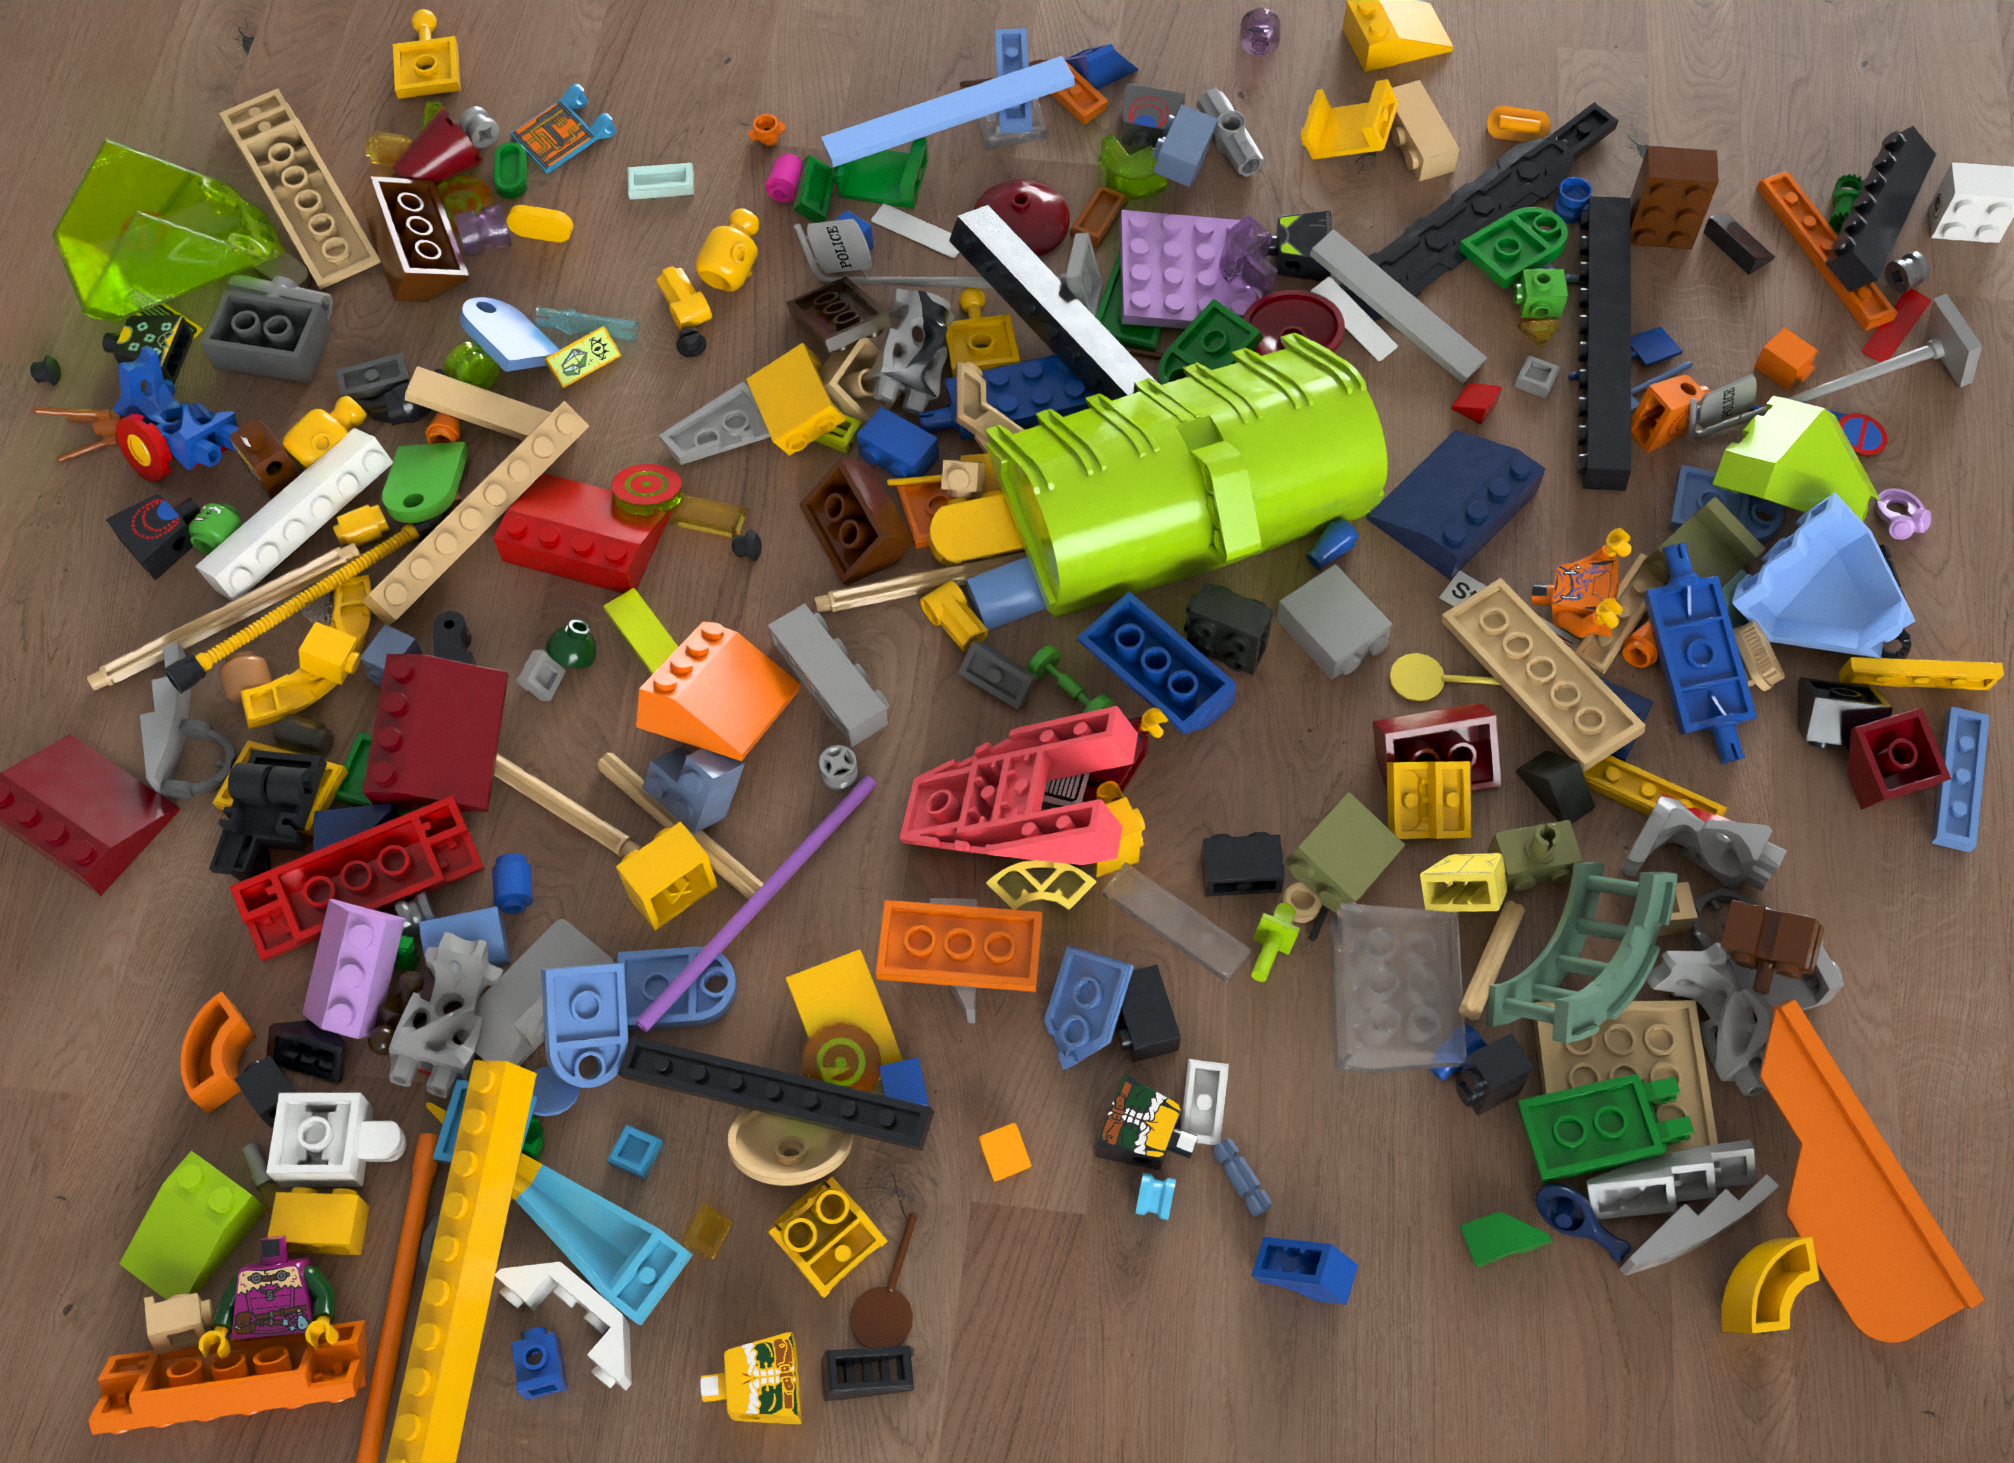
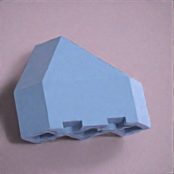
M1833 493L1806 511L1795 522L1799 526L1795 533L1786 539L1780 538L1763 556L1761 560L1765 564L1758 573L1753 576L1747 574L1737 584L1732 604L1749 622L1755 621L1769 642L1881 658L1883 643L1895 639L1902 632L1903 628L1915 622V619L1871 530L1836 493Z

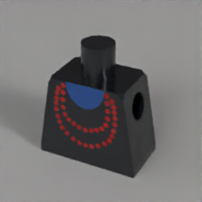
M154 495L109 517L106 521L123 545L149 575L156 580L193 547L187 525L194 520L200 512V508L191 497L172 508L161 495Z

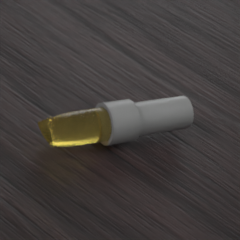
M251 1143L246 1145L242 1151L251 1170L254 1186L260 1192L265 1205L272 1214L275 1195L278 1192L275 1185L276 1182L266 1173L267 1164L258 1143Z

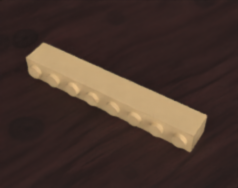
M563 401L361 602L386 625L389 626L395 622L589 425Z

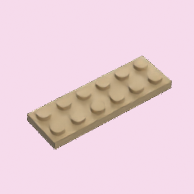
M1499 578L1442 614V623L1555 743L1571 759L1579 761L1583 772L1644 734L1645 724L1502 578Z

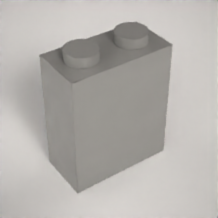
M1336 564L1280 600L1276 617L1277 622L1331 680L1342 673L1345 675L1352 673L1360 665L1361 661L1370 654L1373 656L1380 654L1390 642L1389 636L1393 625Z

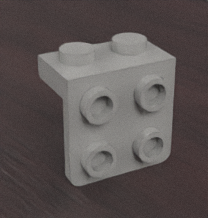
M1823 938L1814 976L1803 974L1802 979L1797 980L1776 974L1777 971H1774L1769 994L1760 995L1772 1007L1785 1000L1795 999L1802 1011L1829 1003L1844 986L1839 966L1836 962L1831 961L1823 947ZM1730 960L1743 989H1752L1757 970L1738 966L1734 961ZM1754 1008L1752 1013L1754 1021L1757 1023L1758 1017Z

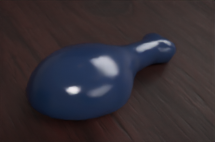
M1548 1183L1538 1189L1535 1198L1536 1206L1541 1216L1552 1228L1565 1235L1594 1240L1605 1248L1611 1258L1616 1261H1622L1629 1254L1631 1245L1628 1241L1615 1237L1602 1226L1595 1216L1591 1204L1580 1192L1559 1183Z

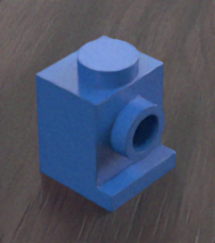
M544 1327L532 1328L522 1332V1340L511 1343L517 1377V1392L525 1400H530L568 1390L559 1337L554 1332L547 1333V1329ZM542 1353V1360L538 1364H529V1357L531 1355Z

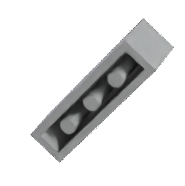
M804 603L768 625L772 645L851 747H854L889 725L887 717L889 704L880 690L873 691L868 685L869 679L863 668L858 663L853 665L847 658L848 652L839 638L832 639L827 632L828 626L818 612L813 614Z

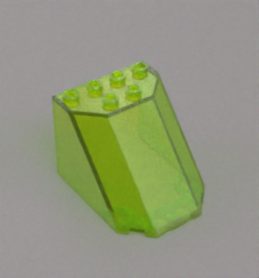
M106 138L52 233L82 312L94 319L103 318L113 322L120 321L281 256L285 251L273 225L269 221L267 213L257 205H252L242 200L239 192L229 184Z

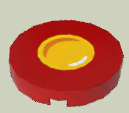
M130 414L120 419L116 425L117 441L130 466L141 477L150 482H158L167 477L172 472V467L168 466V462L172 461V455L166 439L160 430L152 423L146 424L142 421L145 417L140 414Z

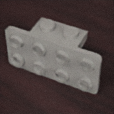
M557 920L501 976V979L478 999L475 1015L483 1018V1024L475 1054L482 1060L508 1061L520 1066L545 1041L541 969L614 963L613 959L567 920ZM458 1032L455 1037L464 1043L467 1034L465 1032Z

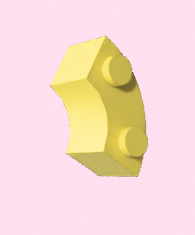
M1028 860L1001 870L990 878L986 884L1012 910H1017L1028 902L1045 900L1056 902L1069 911L1097 881L1081 869L1067 863Z

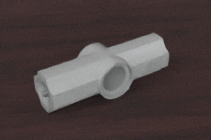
M1216 88L1205 91L1204 95L1198 99L1197 107L1200 112L1218 119L1213 132L1216 148L1227 155L1238 174H1242L1244 177L1255 174L1263 166L1264 157L1245 128V116L1233 109L1223 91H1218Z
M238 274L237 276L232 275L228 282V291L321 304L328 321L332 315L333 299L330 294L300 288L294 281L283 276H275L272 281Z

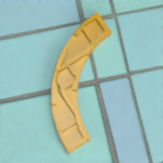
M369 575L349 578L348 581L345 580V583H341L340 586L333 589L334 608L330 627L357 637L358 653L361 652L365 644L372 611L361 602L371 592ZM299 668L292 674H286L270 683L240 691L248 729L274 723L306 709L332 690L337 683Z

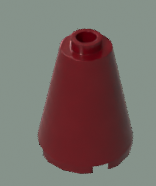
M442 108L436 112L391 167L395 172L391 178L431 180L438 184L479 166L484 162V159L479 155L477 149L458 124L453 123L449 113Z

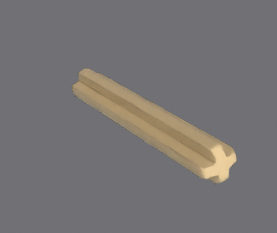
M1513 900L1504 904L1461 1002L1459 1013L1462 1017H1468L1471 1021L1480 1018L1489 997V985H1494L1523 918L1525 909L1522 904H1516Z

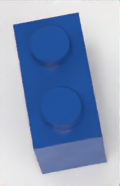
M882 406L857 433L859 455L871 465L876 464L887 470L895 479L925 476L939 459L937 437Z

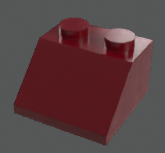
M1922 708L1851 729L1847 775L1861 810L1922 792L1951 780Z

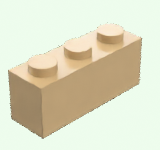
M1418 80L1393 87L1392 89L1399 104L1390 131L1395 146L1400 147L1405 156L1408 169L1413 170L1418 181L1455 172L1460 148L1421 81Z

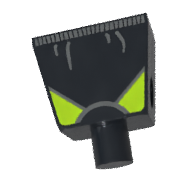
M1331 211L1281 216L1277 220L1275 236L1257 235L1256 255L1276 256V273L1281 276L1321 282L1327 277H1331V273L1310 256L1312 248L1332 230Z

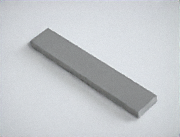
M1334 229L1312 248L1310 256L1462 384L1485 363L1487 357Z

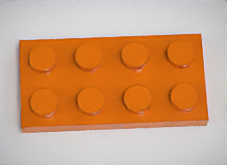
M885 900L876 979L1036 992L1043 912Z

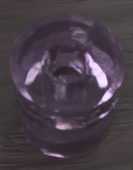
M500 203L483 207L481 214H477L473 210L455 214L456 224L466 256L483 253L486 246L489 245L494 250L512 246Z

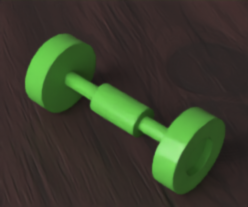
M1047 645L1040 649L1027 666L1029 671L1038 675L1037 680L1051 673L1057 679L1056 684L1073 700L1079 699L1086 706L1083 713L1115 706V702L1106 694H1101L1091 701L1084 695L1085 690L1067 673L1062 674L1055 667L1060 661L1061 652L1053 645Z

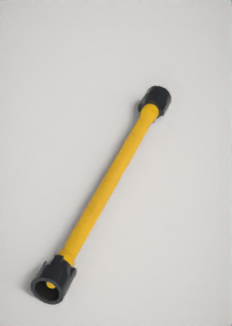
M440 514L427 521L406 523L407 525L402 527L401 531L393 535V537H389V540L386 539L385 542L378 544L374 549H370L366 554L364 553L362 556L354 559L347 566L345 565L343 568H340L339 571L336 570L335 573L328 575L327 578L304 590V593L301 592L300 595H296V598L293 597L292 600H288V603L285 602L284 605H280V608L277 607L276 610H272V613L269 612L268 615H264V618L261 617L260 620H256V623L253 622L252 625H248V628L245 627L244 630L235 633V635L224 640L223 643L221 642L219 645H216L215 648H211L207 653L201 652L196 656L190 654L163 669L165 675L173 687L182 694L205 677L206 671L212 668L213 662L217 663L218 660L220 661L222 658H225L226 655H230L234 650H238V647L241 648L242 645H246V642L249 643L250 640H254V637L257 638L258 635H262V632L265 633L266 630H270V627L273 628L274 625H278V622L281 623L282 620H286V617L289 618L290 615H294V612L297 613L298 610H302V607L305 608L306 605H310V602L313 603L314 600H318L322 595H326L330 590L332 591L340 586L341 583H345V580L348 581L349 578H353L357 573H361V571L375 564L376 561L378 562L380 559L388 556L395 549L397 550L399 547L406 545L408 542L412 543L415 540L421 542L444 518Z

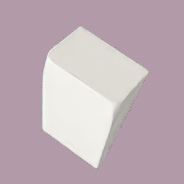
M1188 1059L1180 1129L1198 1135L1197 1143L1209 1145L1220 1143L1229 1064Z

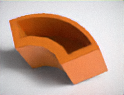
M222 991L211 998L198 1012L186 1033L181 1050L180 1067L183 1084L191 1100L207 1115L242 1091L234 1080L238 1074V1062L244 1049L257 1037L236 1006Z

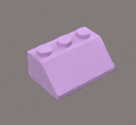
M329 899L302 1015L323 1030L356 1039L369 1036L370 1032L375 1028L378 1007L386 1002L405 918Z

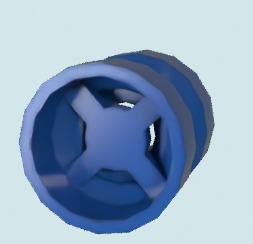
M1569 177L1561 182L1557 193L1558 197L1553 206V212L1560 216L1565 223L1579 222L1581 210H1587L1589 196L1592 194L1590 183L1580 177Z

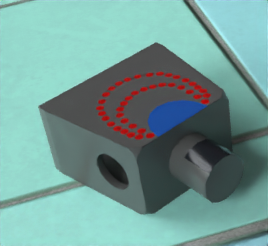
M1126 83L1122 143L1132 146L1131 153L1135 157H1148L1150 150L1155 149L1158 139L1167 136L1163 134L1166 122L1170 115L1176 117L1181 104L1185 105L1186 93Z

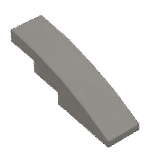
M178 642L163 646L165 668L187 656ZM167 676L151 680L155 712L140 715L146 779L160 795H163L160 791L163 781L173 780L180 762L186 736L179 729L182 720L189 719L191 688L180 694L170 683Z
M1749 1139L1706 1145L1664 1154L1661 1157L1620 1167L1586 1180L1589 1203L1598 1220L1677 1212L1676 1202L1717 1198L1716 1188L1756 1184L1755 1157L1752 1142Z
M1766 1174L1740 1200L1725 1189L1699 1215L1685 1203L1619 1270L1626 1276L1665 1264L1704 1246L1738 1224L1766 1200L1779 1185Z

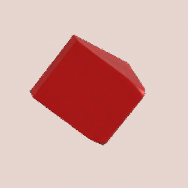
M1468 383L1453 403L1451 409L1482 424L1497 404L1502 387Z

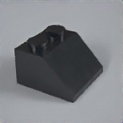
M1799 678L1798 730L1804 739L1808 741V744L1812 746L1831 748L1832 744L1846 746V749L1849 750L1851 729L1891 717L1893 707L1875 687Z

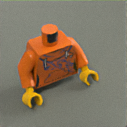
M1622 528L1614 529L1606 538L1607 545L1602 546L1592 555L1573 563L1560 564L1556 570L1554 584H1533L1532 605L1551 606L1553 625L1563 628L1578 638H1584L1590 634L1612 637L1613 628L1619 623L1616 615L1623 612L1622 607L1617 603L1619 563L1618 559H1616V554L1620 557H1626L1631 553V545L1628 543L1630 535Z

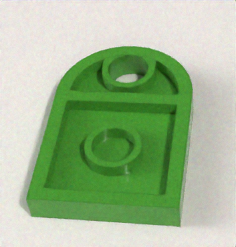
M465 441L398 446L382 492L383 503L391 518L403 523H418L442 514L451 506L469 454Z

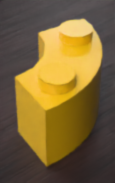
M1813 1237L1772 1239L1754 1247L1739 1261L1729 1277L1721 1305L1722 1332L1760 1333L1790 1329V1310L1795 1297L1806 1285L1820 1281Z

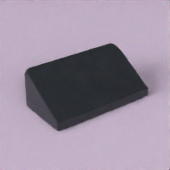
M1730 215L1712 216L1708 219L1703 233L1748 275L1774 260L1775 256Z

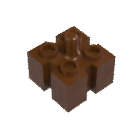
M1731 900L1720 948L1730 955L1729 960L1734 961L1736 965L1757 970L1752 989L1759 994L1768 995L1774 971H1777L1776 974L1797 980H1801L1803 974L1814 976L1824 928L1816 918L1785 911H1775L1762 906Z

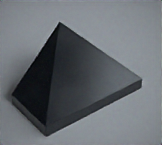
M310 1020L273 1023L269 1026L266 1057L270 1055L281 1067L335 1083L342 1081L346 1044L340 1034L323 1030Z

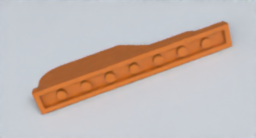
M1795 999L1785 1000L1772 1007L1773 1017L1759 1078L1800 1142L1784 1214L1799 1237H1813L1817 1267L1852 1323L1862 1333L1873 1339L1890 1343L1902 1342L1913 1338L1965 1307L1972 1309L1986 1301Z

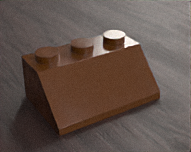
M840 457L799 504L842 583L846 585L893 566L915 542L868 462Z

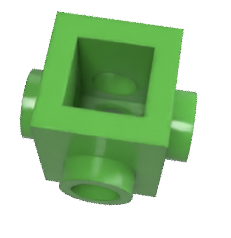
M1536 268L1523 270L1519 284H1515L1513 289L1514 304H1519L1520 317L1543 319L1562 316L1568 298L1564 269Z

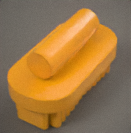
M1498 106L1490 112L1487 118L1488 132L1491 136L1498 139L1526 142L1548 136L1551 128L1548 115L1537 110Z

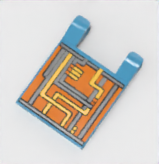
M573 84L560 100L515 129L510 135L525 148L526 153L546 174H549L598 139L613 136L616 133V127L612 124L613 119L607 113H603L596 118L589 128L573 111L574 109L583 108L588 103L587 97L584 95V89L579 84Z

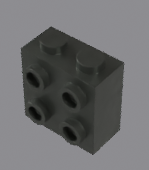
M1205 581L1199 594L1193 592L1187 603L1185 612L1189 616L1183 631L1188 633L1187 641L1206 658L1210 657L1225 663L1228 668L1234 671H1244L1253 675L1268 646L1274 609L1267 607L1259 600L1247 599L1235 594L1225 586H1216Z

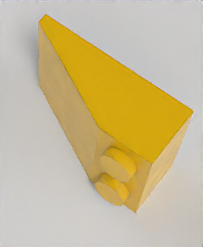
M1347 0L1342 29L1364 72L1453 51V45L1430 3L1415 0Z

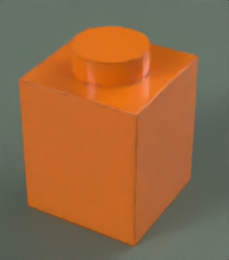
M1784 327L1763 347L1754 368L1788 391L1797 381L1804 383L1813 373L1815 366L1812 363L1818 350Z

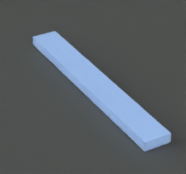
M1063 56L822 136V145L832 166L836 167L1075 86L1074 76Z

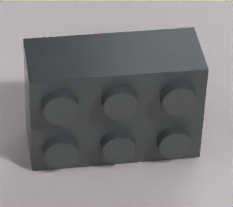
M224 290L201 341V345L215 369L310 383L331 335L332 328L321 304Z

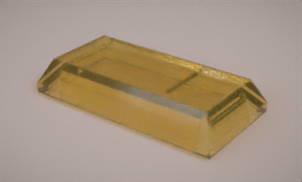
M681 494L670 524L735 538V536L740 534L748 508Z

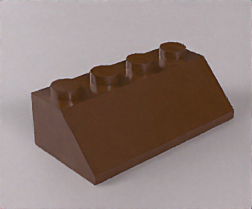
M370 176L361 207L394 301L428 302L467 281L469 274L434 181Z

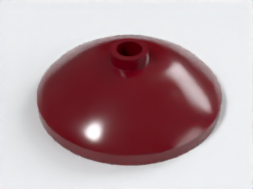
M1016 179L999 183L985 191L979 197L973 209L988 205L1037 257L1045 255L1059 246L1066 237L1070 225L1069 208L1064 198L1052 187L1034 180Z
M1283 290L1270 293L1255 301L1243 316L1245 321L1261 331L1264 336L1261 343L1253 350L1261 356L1286 349L1280 337L1292 333H1297L1311 341H1315L1332 352L1339 348L1344 338L1345 321L1339 308L1326 297L1310 291Z

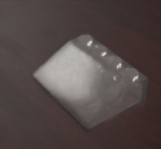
M1341 903L1330 921L1335 1070L1380 1073L1464 1066L1467 1058L1464 1017L1459 1013L1463 1000L1458 912Z

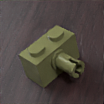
M1570 820L1546 824L1541 823L1537 826L1497 832L1494 834L1488 848L1489 853L1502 854L1507 889L1514 888L1515 891L1529 890L1537 884L1552 882L1554 885L1571 881L1574 863L1583 862Z

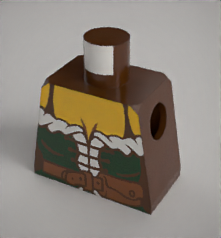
M261 419L244 422L237 431L229 436L240 460L271 500L299 476L287 453ZM271 462L279 469L274 474L266 472V468Z

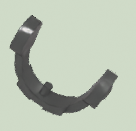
M185 719L182 720L180 732L189 738L203 741L211 740L218 743L226 752V761L216 760L215 767L222 769L216 776L206 782L163 781L160 789L161 793L164 796L177 800H191L194 794L208 793L221 787L237 760L234 745L223 735L214 731L210 724L200 720Z
M1718 888L1711 893L1702 894L1694 902L1698 918L1691 928L1690 944L1693 951H1703L1713 945L1700 923V913L1706 907L1711 905L1714 911L1718 912L1722 909L1719 903L1731 904V900L1753 905L1757 904L1748 897L1736 893L1733 888Z

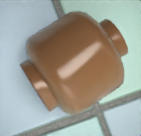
M244 651L228 656L225 659L226 663L219 669L226 699L232 703H241L242 708L244 707L240 691L272 682L266 659L261 656H255L253 651Z

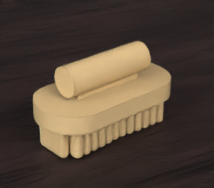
M1751 621L1744 626L1739 625L1733 629L1749 687L1756 684L1762 691H1767L1774 687L1775 683L1785 678V673L1782 672L1783 669L1771 648L1772 646L1768 638L1755 621Z

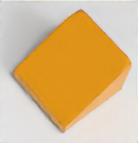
M1011 1123L978 1137L979 1148L993 1182L1032 1167L1016 1123Z

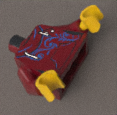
M1159 708L1147 710L1142 717L1128 719L1138 733L1133 764L1091 772L1082 802L1101 799L1105 804L1124 798V791L1147 756L1149 737L1146 735L1149 732L1155 738L1163 735L1164 731L1159 726V723H1166L1168 719Z

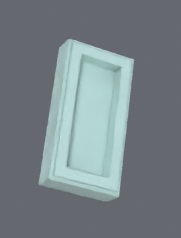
M692 163L628 167L629 199L694 195V170Z

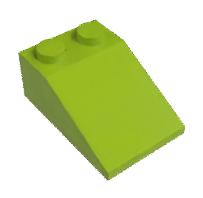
M191 1150L162 1184L119 1264L166 1300L177 1294L190 1295L199 1293L268 1209L253 1195Z

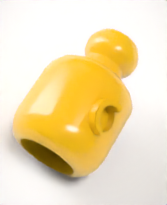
M736 209L729 216V226H718L708 234L695 261L696 272L706 284L716 289L719 288L723 291L733 292L742 287L746 279L752 275L751 269L758 256L757 246L750 238L759 230V219L756 215L746 209Z
M343 396L337 400L335 409L330 414L322 409H314L308 412L286 433L282 441L283 449L305 471L322 455L339 443L350 429L362 425L367 414L352 398Z

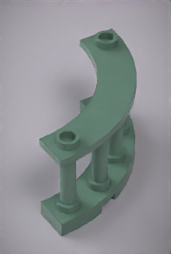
M1601 862L1574 863L1566 906L1552 938L1538 958L1519 975L1500 984L1489 985L1486 1025L1491 1027L1505 1025L1524 1017L1553 1024L1552 1040L1570 1043L1580 1041L1600 1031L1599 1025L1607 1018L1615 1020L1640 991L1659 955L1661 948L1655 946L1661 925H1669L1676 894L1678 874L1669 872H1640L1639 882L1603 877L1604 863ZM1600 892L1636 898L1629 926L1593 920ZM1588 935L1622 941L1609 963L1578 957ZM1569 972L1597 977L1578 992L1558 988ZM1546 1001L1555 1003V1007L1536 1004L1535 1002Z

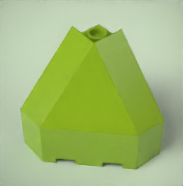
M1773 396L1767 403L1768 412L1764 416L1756 415L1742 430L1743 440L1739 444L1732 442L1725 449L1713 481V485L1735 494L1740 492L1762 498L1804 513L1833 493H1836L1862 522L1867 515L1869 500L1881 501L1836 416L1825 408Z

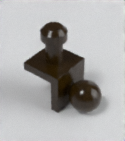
M409 971L402 974L399 980V987L402 988V991L378 1007L375 1028L368 1036V1046L373 1053L377 1055L390 1054L389 1047L393 1035L413 992L418 993V991L423 989L424 978L419 973ZM424 1012L416 1014L413 1027L416 1028L418 1023L427 1018Z

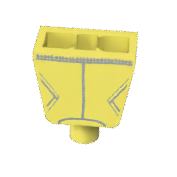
M1502 854L1449 855L1420 874L1426 912L1498 911L1507 893L1504 861Z

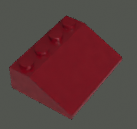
M387 654L363 786V793L373 805L391 803L395 810H417L453 795L460 811L488 812L508 684V673L424 654Z
M71 734L0 773V826L100 896L180 811L175 804Z

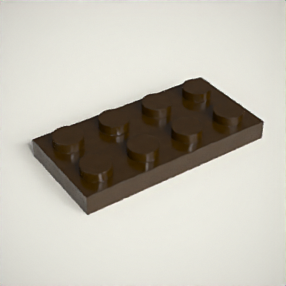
M847 276L786 302L790 314L829 353L847 350L852 346L853 342L862 338L876 337L883 332V329L892 325L888 312Z

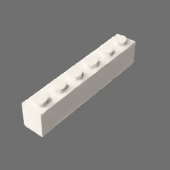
M353 428L339 443L316 460L195 567L216 592L231 601L239 598L251 590L391 466L393 461L374 436Z

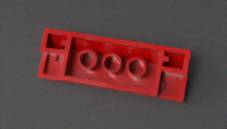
M451 795L230 886V890L242 921L247 924L260 960L266 962L319 940L329 899L379 912H386L395 908V902L400 900L408 902L415 899L417 893L425 891L429 894L484 871L485 868L455 798Z

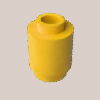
M368 504L336 517L339 524L333 526L341 546L355 543L356 547L382 538V533L390 530L378 504L372 507Z

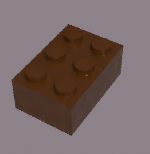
M1648 145L1630 197L1631 245L1693 249L1719 182L1717 150Z

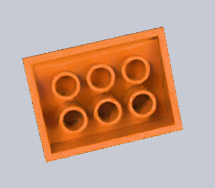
M703 621L639 688L636 727L742 761L800 691L801 684L737 631L724 628L718 623Z

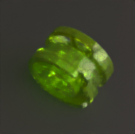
M466 341L449 353L444 362L443 372L447 377L473 386L481 383L479 388L487 390L498 376L499 365L476 341Z

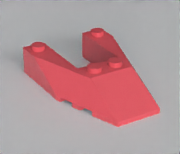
M1118 706L1015 728L1010 731L1009 738L993 746L987 742L975 748V755L959 763L954 758L915 777L899 839L905 844L1077 865L1117 859L1123 826L1101 799L1042 811L1041 808L1047 781L1133 764L1138 733Z

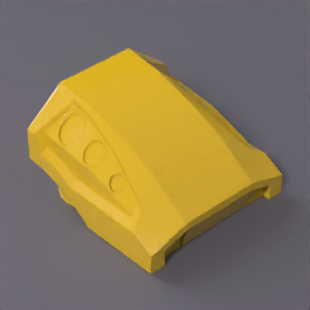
M828 1176L806 1192L766 1230L823 1298L867 1256L888 1242L865 1212L845 1192L833 1176Z

